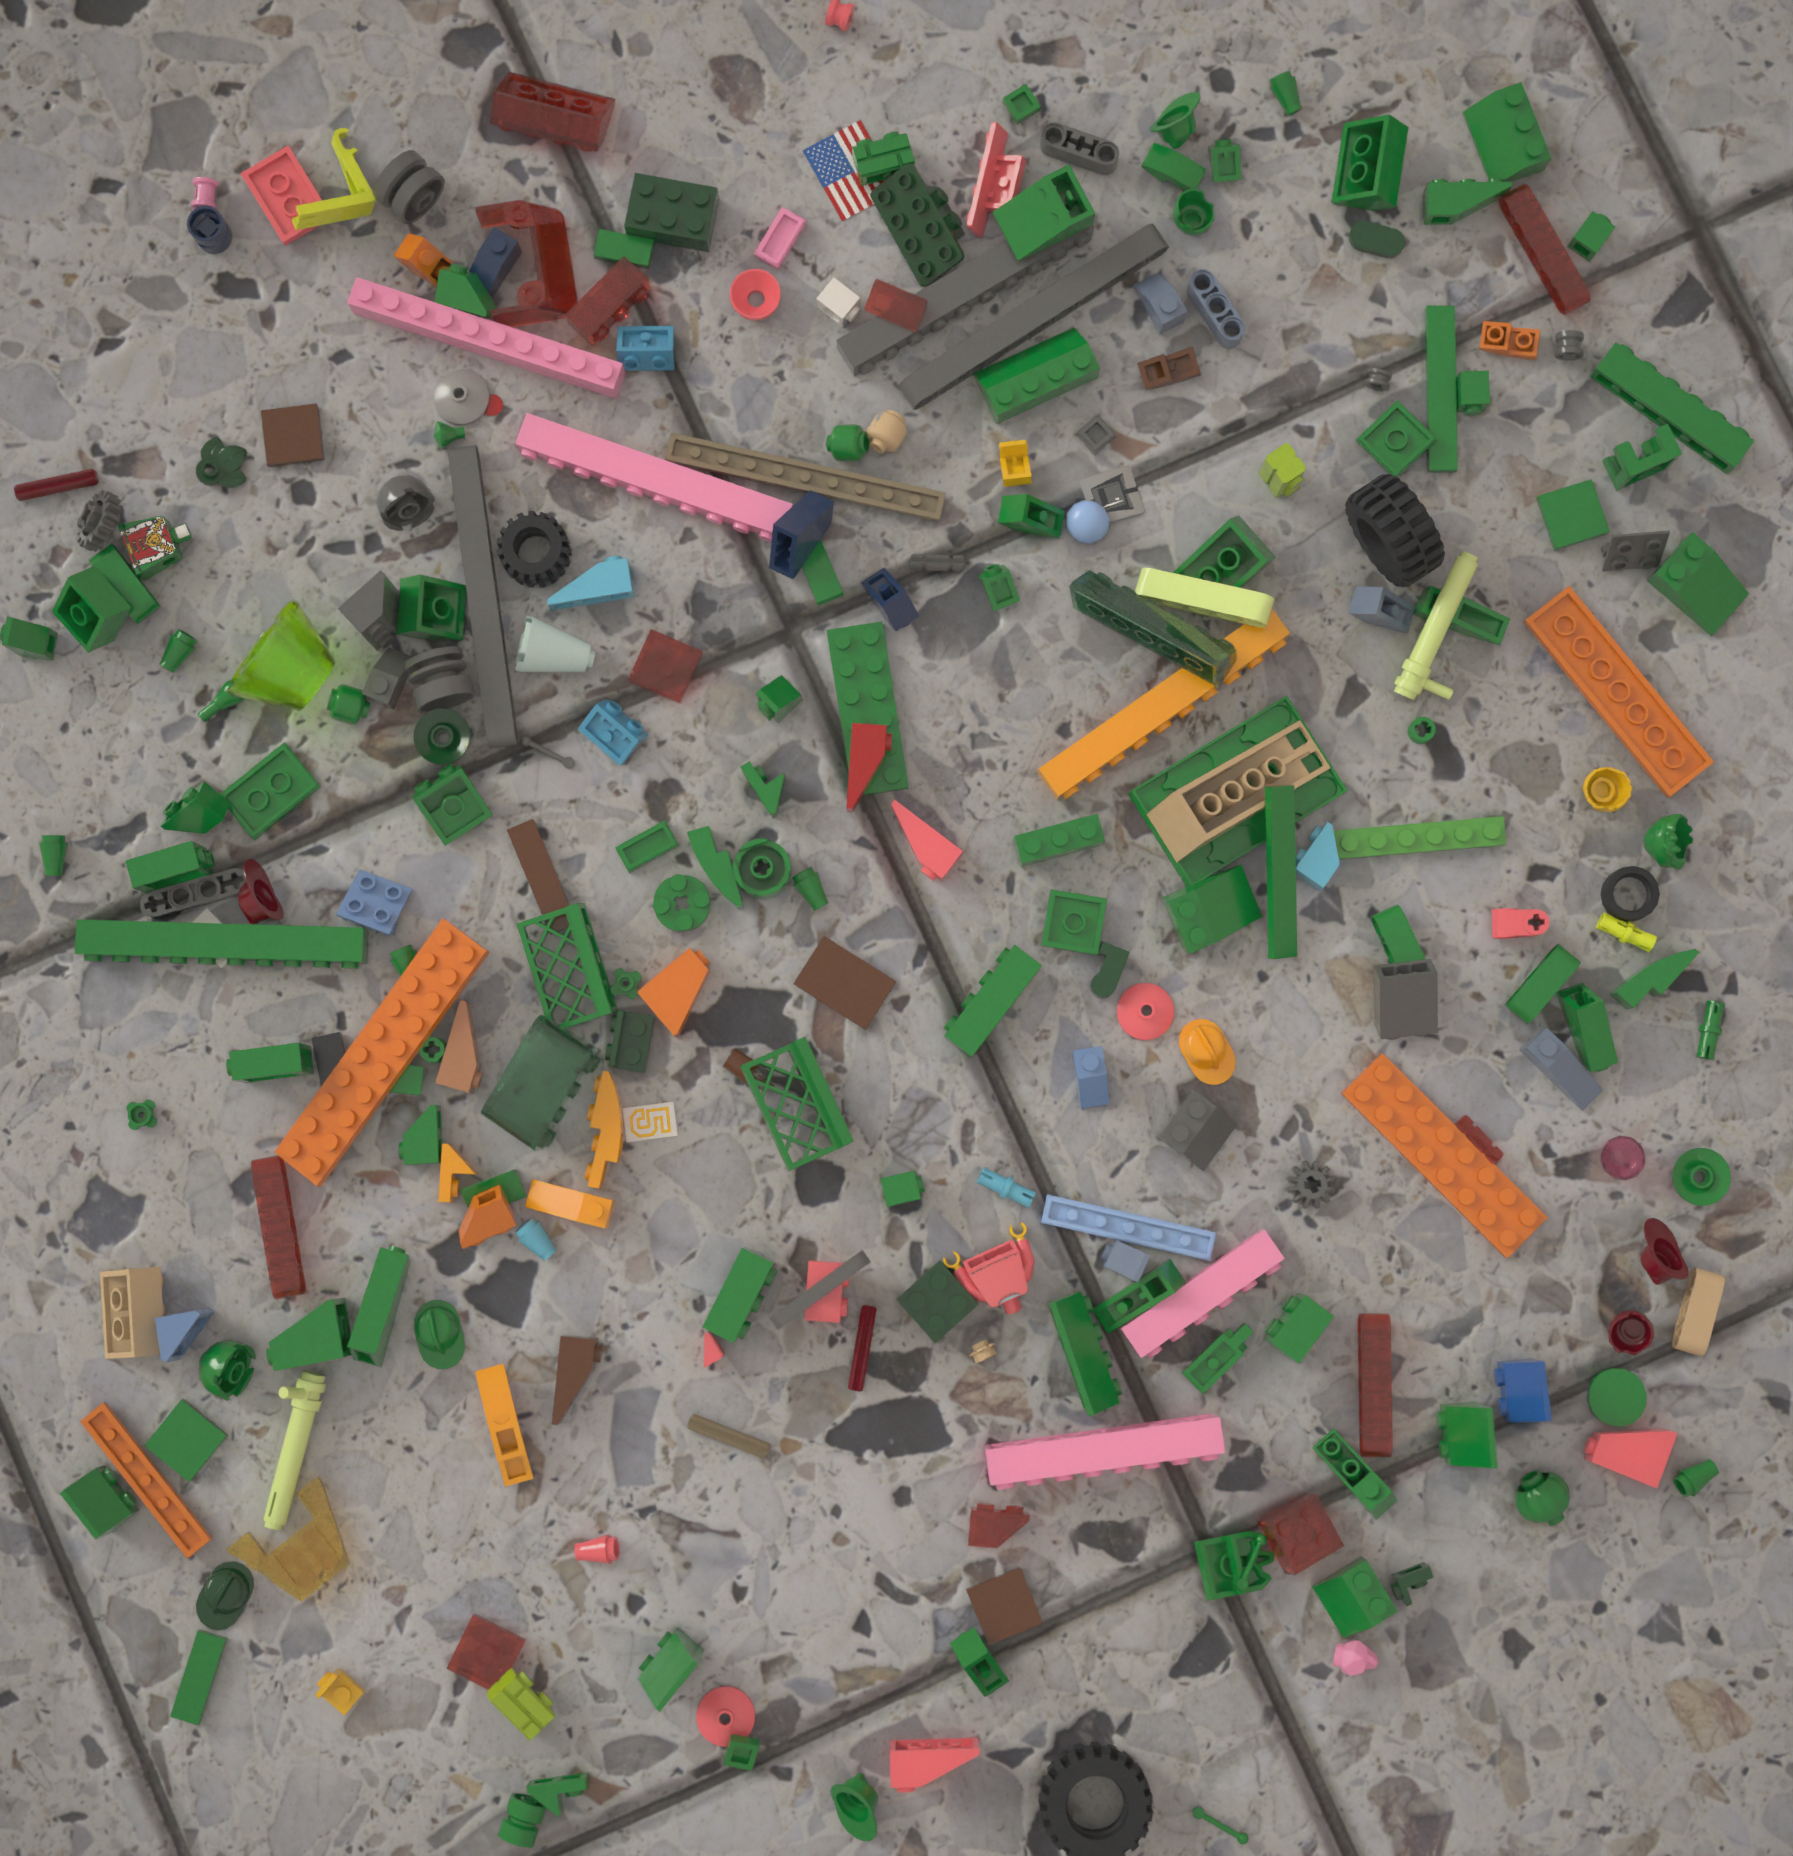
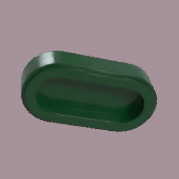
M1369 221L1355 223L1349 232V242L1354 249L1385 258L1397 257L1405 245V238L1399 230Z

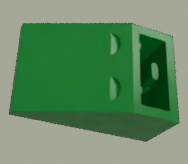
M1070 164L1044 176L993 211V215L1018 262L1093 226L1095 212Z

